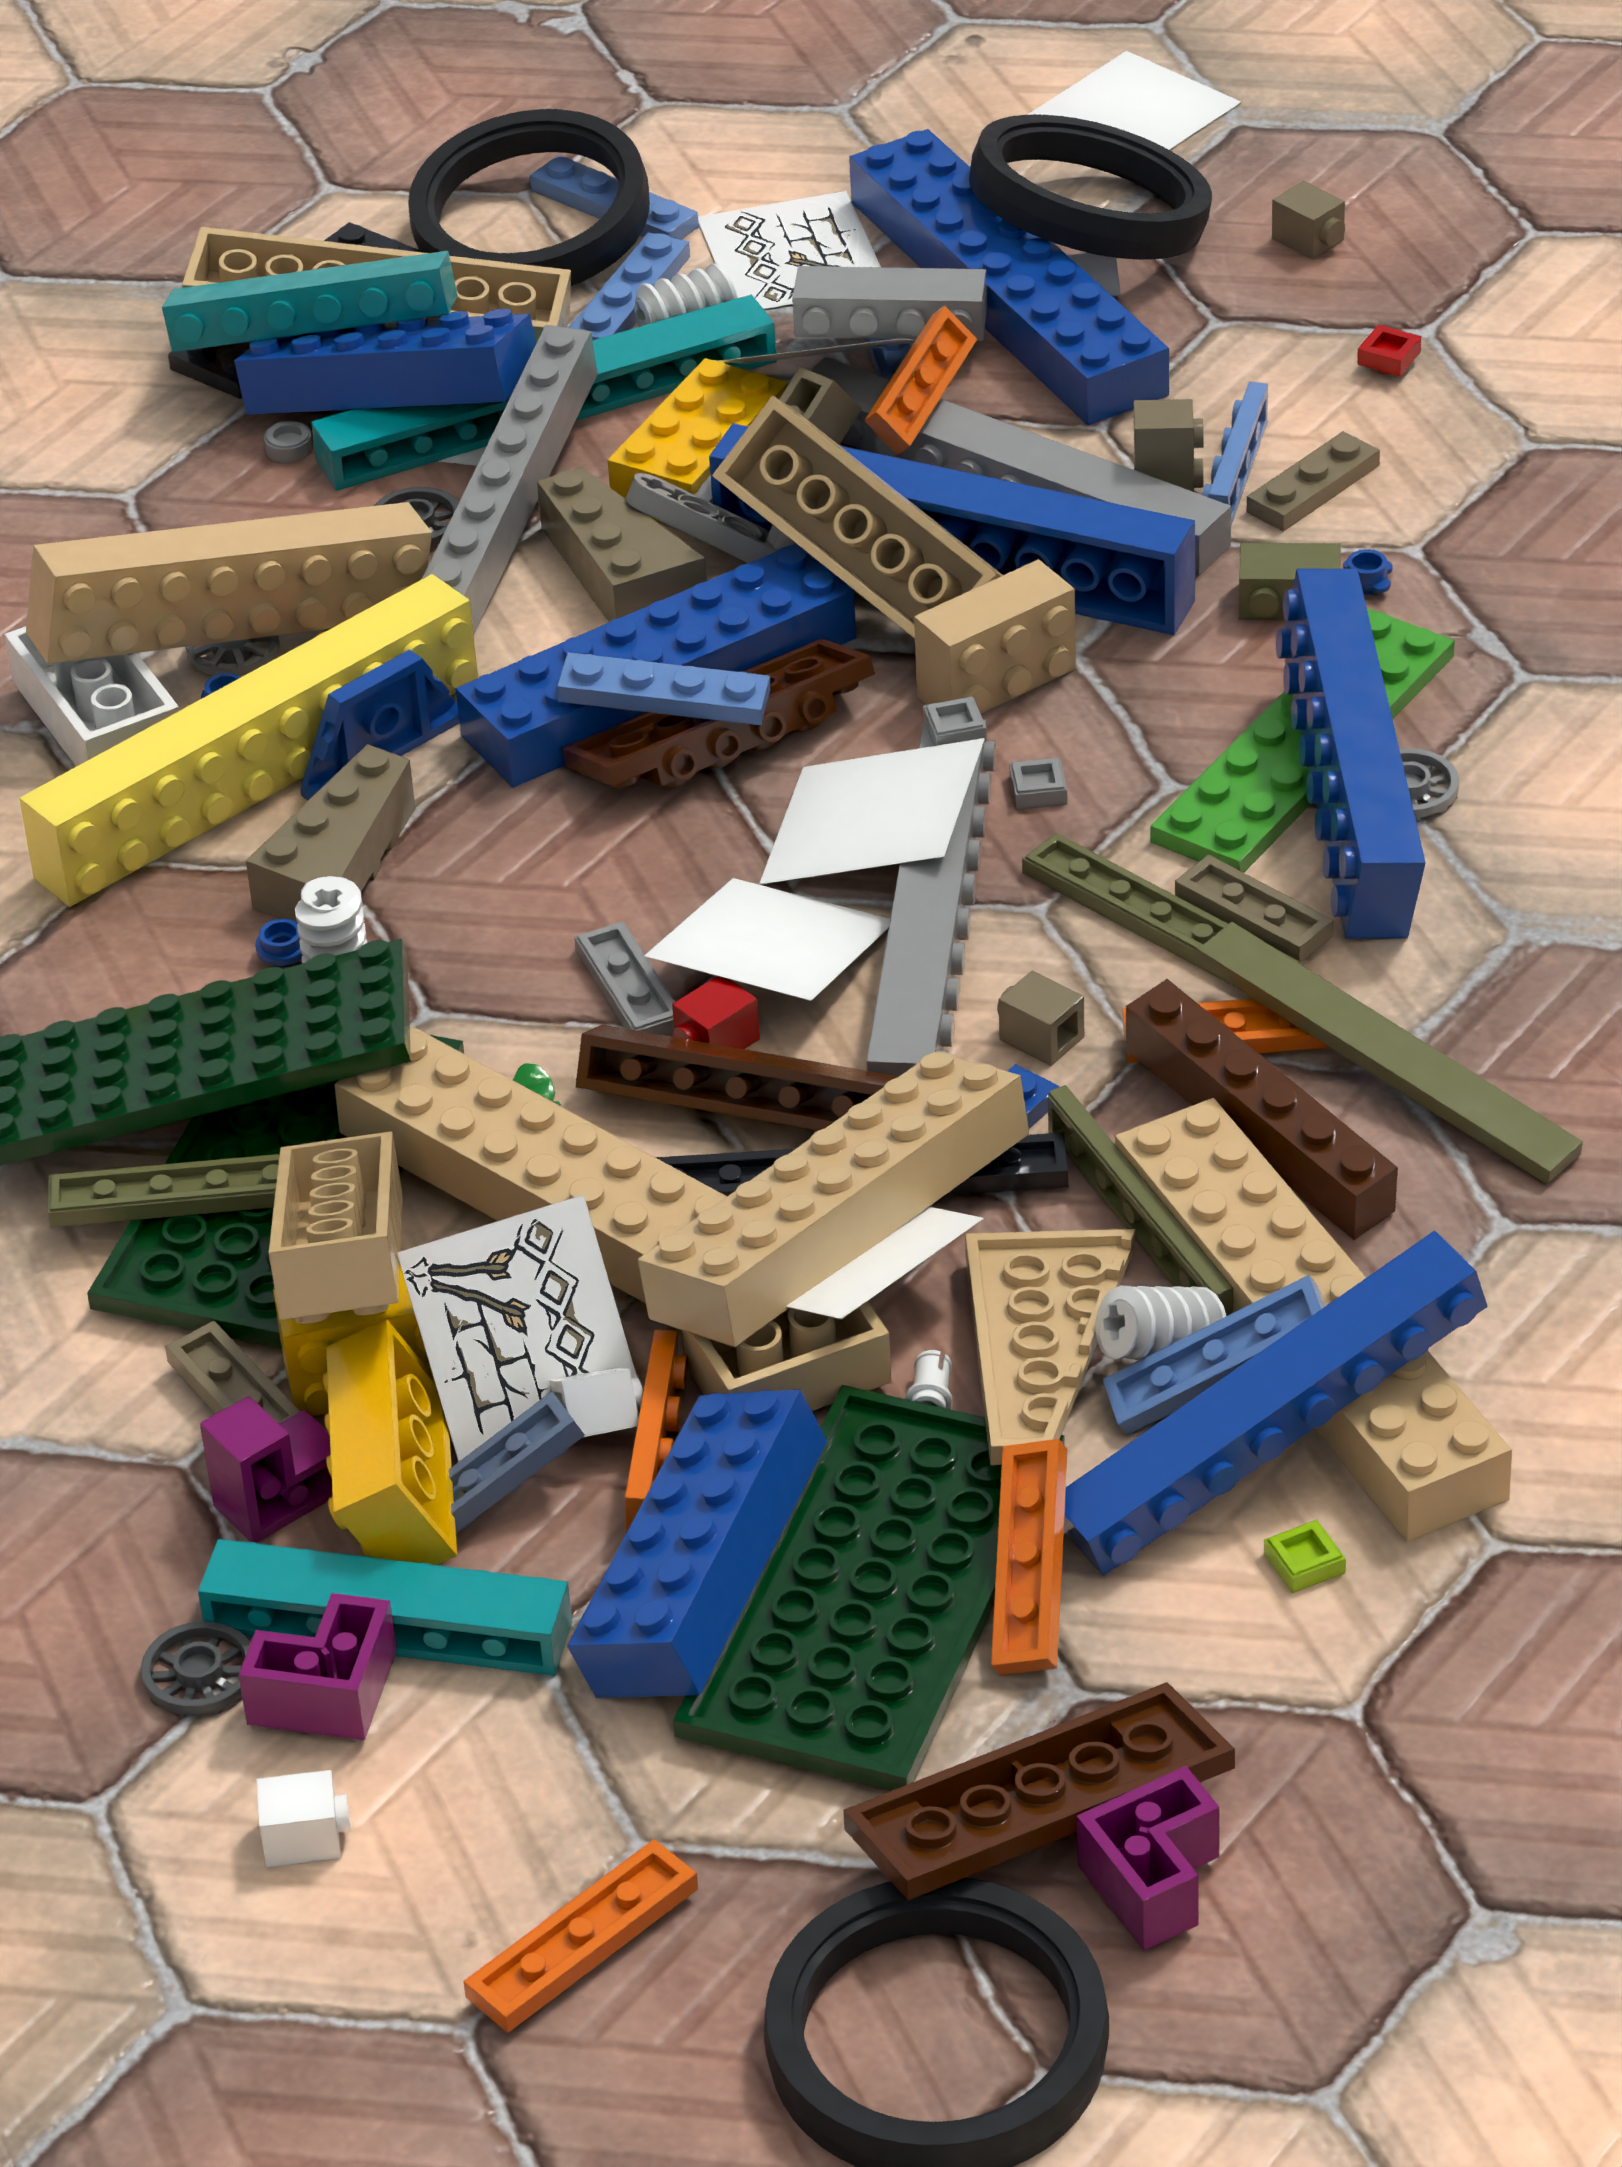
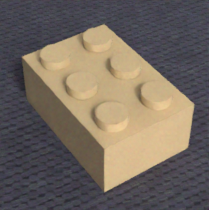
M1039 559L914 616L917 697L926 705L974 697L979 712L982 714L1076 669L1075 588Z
M868 1301L843 1319L789 1308L736 1347L682 1330L684 1355L688 1356V1371L704 1395L801 1389L811 1411L833 1404L842 1385L869 1391L892 1382L889 1332Z

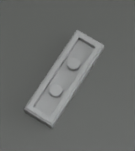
M624 921L574 937L576 953L623 1028L665 1036L673 1034L672 1004L675 1001L647 957H644L645 954Z

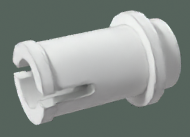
M927 1350L916 1357L914 1363V1382L906 1393L907 1400L946 1409L951 1408L952 1395L948 1390L949 1375L952 1371V1362L949 1356L944 1355L941 1360L940 1369L938 1364L941 1351Z

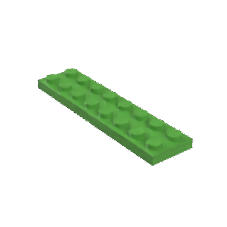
M1367 608L1393 720L1454 657L1455 640ZM1284 691L1150 825L1151 843L1196 861H1201L1209 854L1245 873L1311 805L1307 799V777L1309 770L1308 767H1302L1299 761L1301 733L1300 730H1293L1291 724L1292 694H1285Z

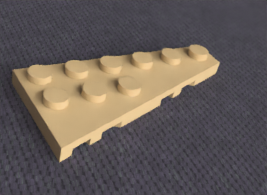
M1136 1229L965 1234V1256L990 1465H1002L1003 1446L1060 1439L1097 1345L1095 1323L1098 1308L1107 1293L1120 1286L1135 1248Z

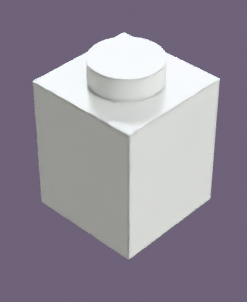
M616 1367L550 1380L551 1391L585 1434L584 1437L638 1426V1412H640L643 1389L637 1377L631 1378L630 1368Z
M332 1770L256 1779L259 1827L266 1867L341 1858L339 1833L351 1831L347 1794L335 1795Z

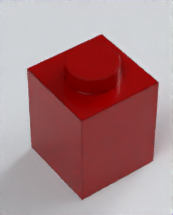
M716 976L672 1004L673 1037L746 1049L760 1040L757 998L730 979Z

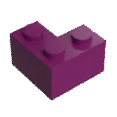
M247 1396L200 1423L213 1506L250 1542L257 1543L325 1504L332 1497V1477L326 1463L327 1456L331 1455L330 1435L305 1410L298 1412L281 1423H277L250 1396Z
M331 1593L315 1638L256 1630L239 1672L247 1725L365 1740L397 1652L390 1600Z
M1184 1766L1077 1815L1078 1867L1143 1951L1199 1925V1875L1194 1869L1219 1858L1220 1807L1188 1767Z

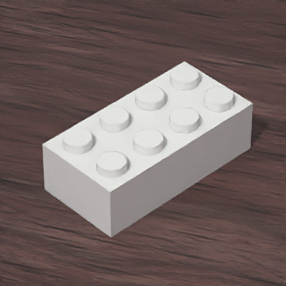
M26 626L4 634L13 683L76 767L180 711L179 706L137 653L47 664L27 635Z

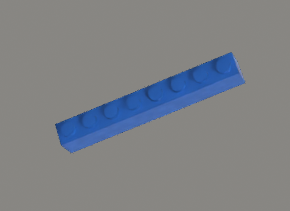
M1434 1230L1068 1485L1065 1492V1534L1102 1576L1120 1564L1130 1561L1141 1549L1168 1530L1180 1526L1188 1516L1217 1496L1230 1491L1238 1481L1265 1462L1277 1458L1285 1448L1314 1428L1327 1423L1335 1413L1361 1395L1374 1390L1382 1380L1411 1360L1421 1357L1432 1345L1452 1331L1471 1322L1479 1312L1488 1307L1476 1270Z

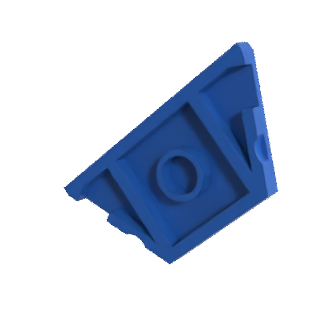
M409 649L328 694L300 789L302 797L306 800L313 797L367 744L402 756L459 724L457 703L449 695L450 691L442 681L433 676L432 669L420 656Z

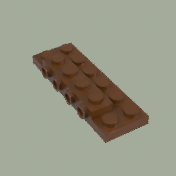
M821 638L743 671L770 676V694L761 725L645 712L562 747L561 750L566 767L610 785L613 788L633 785L640 780V777L663 788L682 785L699 770L724 767L733 762L741 752L748 749H765L773 746L784 734L790 731L801 732L817 727L828 715L837 712L833 694H844L853 691L859 686V681L875 675L871 656Z
M1166 1682L844 1809V1830L907 1900H911L1077 1832V1815L1184 1766L1188 1767L1199 1782L1235 1769V1748Z

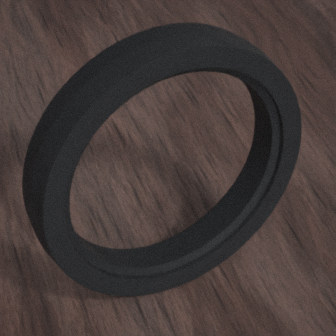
M536 109L509 113L480 122L456 134L437 148L422 164L412 181L408 199L410 227L419 252L435 253L448 251L449 256L571 270V286L604 271L618 261L633 246L647 222L650 206L648 176L639 151L627 134L599 117L561 109ZM545 152L570 153L584 156L605 166L619 182L617 195L612 205L599 221L569 240L539 250L518 253L480 251L456 241L440 225V216L446 201L462 182L488 166L517 156Z
M1029 114L1005 117L990 123L982 130L972 154L969 173L970 186L977 198L988 209L1021 230L1074 250L1122 259L1152 260L1170 258L1193 249L1200 241L1209 219L1212 191L1207 180L1193 165L1153 141L1109 125L1057 115ZM1021 160H1050L1098 169L1129 180L1149 190L1164 200L1174 210L1160 213H1133L1087 205L1060 196L1034 184L1018 174L1007 163Z
M966 1877L911 1900H907L891 1881L845 1897L828 1907L812 1919L795 1936L782 1954L770 1980L764 2018L765 2052L774 2086L782 2104L807 2136L837 2158L856 2167H1013L1031 2159L1060 2139L1079 2120L1089 2106L1098 2089L1104 2071L1109 2040V2012L1103 1980L1096 1961L1078 1933L1063 1918L1032 1897L993 1882ZM951 1934L982 1939L1000 1945L1023 1957L1050 1981L1064 2004L1069 2020L1068 2034L1063 2049L1048 2073L1024 2095L994 2111L961 2120L924 2122L888 2116L855 2102L833 2086L813 2061L806 2045L804 2030L811 2006L820 1990L840 1968L870 1949L911 1936Z

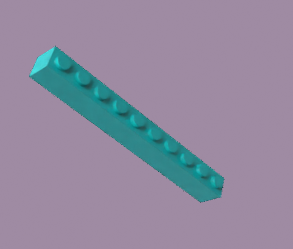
M751 294L592 340L598 374L576 421L672 393L704 358L720 361L776 354L774 322ZM777 360L745 364L724 363L741 369L751 370L775 363ZM510 397L505 402L353 409L315 420L311 424L316 461L335 490L338 491L487 446Z

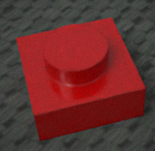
M1378 324L1357 350V365L1375 369L1383 374L1401 377L1421 353V336Z

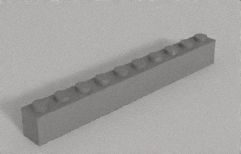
M824 357L810 369L812 372L834 380L862 408L842 440L846 444L881 455L1195 520V575L1200 576L1231 546L1230 505L943 399H939L911 446L897 455L864 421L890 380L829 357Z
M983 719L984 724H985V726H986V739H987V724H986V719ZM925 722L923 723L919 748L934 746ZM987 740V742L983 743L945 856L900 863L867 1056V1071L901 1076L918 1064L924 1056L933 1052L949 1053L948 1050H943V1046H953L955 1019L954 1014L948 1013L949 1010L958 1011L960 979L954 978V975H964L965 943L959 942L960 940H969L971 910L970 908H965V905H974L976 874L970 873V871L980 870L981 840L975 838L985 837L986 806H981V804H990L991 773H986V771H995V740Z

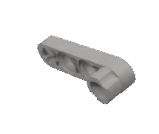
M635 474L625 498L627 503L635 509L747 563L774 553L783 547L795 544L793 540L773 524L769 531L653 475Z

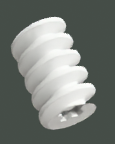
M716 263L710 264L706 267L705 271L699 268L693 269L689 272L688 277L682 273L676 274L672 277L671 282L665 278L658 279L654 287L651 284L644 283L636 291L634 306L637 323L640 327L737 299V293L726 270Z
M334 876L320 877L306 882L301 890V900L295 907L300 951L303 955L302 964L320 954L339 955L358 950L362 945L366 944L361 892L356 884L346 878Z
M1118 1286L1107 1293L1098 1308L1095 1323L1096 1340L1101 1352L1110 1359L1121 1360L1126 1357L1139 1360L1226 1317V1313L1218 1296L1205 1287Z

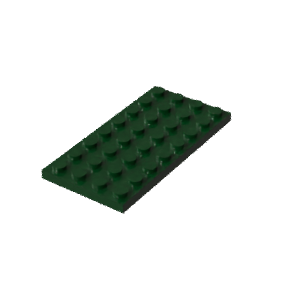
M402 939L390 942L375 940L362 945L355 951L339 955L320 954L312 957L304 964L289 968L269 967L246 979L234 982L219 980L205 985L199 991L179 996L175 994L160 995L152 999L148 1004L128 1009L122 1007L109 1008L100 1012L96 1017L74 1023L68 1020L58 1021L47 1026L42 1031L23 1036L18 1034L1 1036L0 1166L411 1062L408 956Z
M430 1035L464 1054L463 1041ZM339 1080L195 1116L191 1119L165 1164L280 1154V1147L348 1138L341 1134L339 1130L335 1083ZM398 1165L400 1175L403 1168ZM274 1207L131 1220L87 1292L90 1309L192 1331L215 1321L231 1339L282 1349L273 1293L275 1288L269 1258Z
M842 1385L821 1426L827 1443L701 1694L684 1697L673 1719L674 1737L892 1791L914 1782L993 1610L1002 1465H990L985 1417ZM1061 1435L1060 1441L1065 1445L1064 1435Z

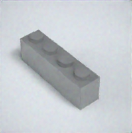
M798 266L792 297L794 337L903 338L916 340L932 314L945 305L977 338V341H983L987 313L986 269Z

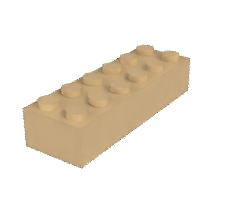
M774 396L766 403L712 475L914 638V616L1003 576L806 418Z
M392 1131L280 1147L269 1244V1258L280 1320L294 1318L295 1322L301 1324L315 1323L327 1319L332 1312L353 1310L357 1315H371L386 1310L389 1307L388 1304L398 1303L400 1262L397 1252H400L403 1193Z

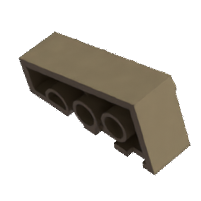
M583 467L561 471L554 476L537 480L542 530L609 622L645 608L656 601L666 599L692 588L698 583L707 581L704 556L647 514L632 507L625 498Z
M369 744L356 754L246 860L252 908L277 919H290L298 923L295 907L301 900V890L306 882L320 877H342L354 882L360 892H362L369 879L374 880L381 869L380 859L385 850L393 848L416 808L410 759Z

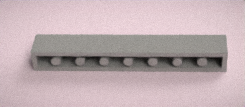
M545 325L422 579L431 574L435 575L470 600L473 633H475L539 499L537 480L549 477L598 374L591 331Z

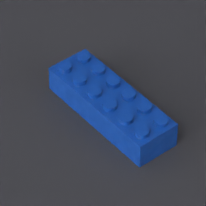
M497 309L487 312L483 316L469 317L468 312L457 311L443 315L440 319H425L424 317L253 341L249 344L250 348L235 359L234 363L246 415L505 402L512 395L536 346V340L530 313L512 314L510 309Z
M801 1389L699 1395L567 1644L570 1653L596 1698L693 1696L701 1694L827 1443Z

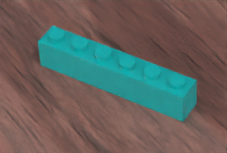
M442 251L173 289L162 306L171 350L172 352L446 315L450 313L458 295L449 252Z
M223 1539L217 1540L198 1589L203 1621L226 1624L237 1629L247 1638H253L256 1630L315 1638L331 1593L390 1600L397 1645L395 1656L556 1676L572 1625L568 1581Z

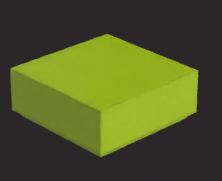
M1317 1519L1264 1539V1555L1292 1593L1346 1573V1558Z

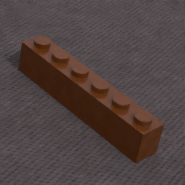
M1164 980L1126 1006V1051L1192 1106L1214 1098L1286 1184L1353 1240L1357 1239L1395 1212L1398 1167L1170 980Z
M600 1025L581 1035L575 1087L822 1130L848 1113L851 1107L862 1103L881 1090L888 1081L899 1076Z

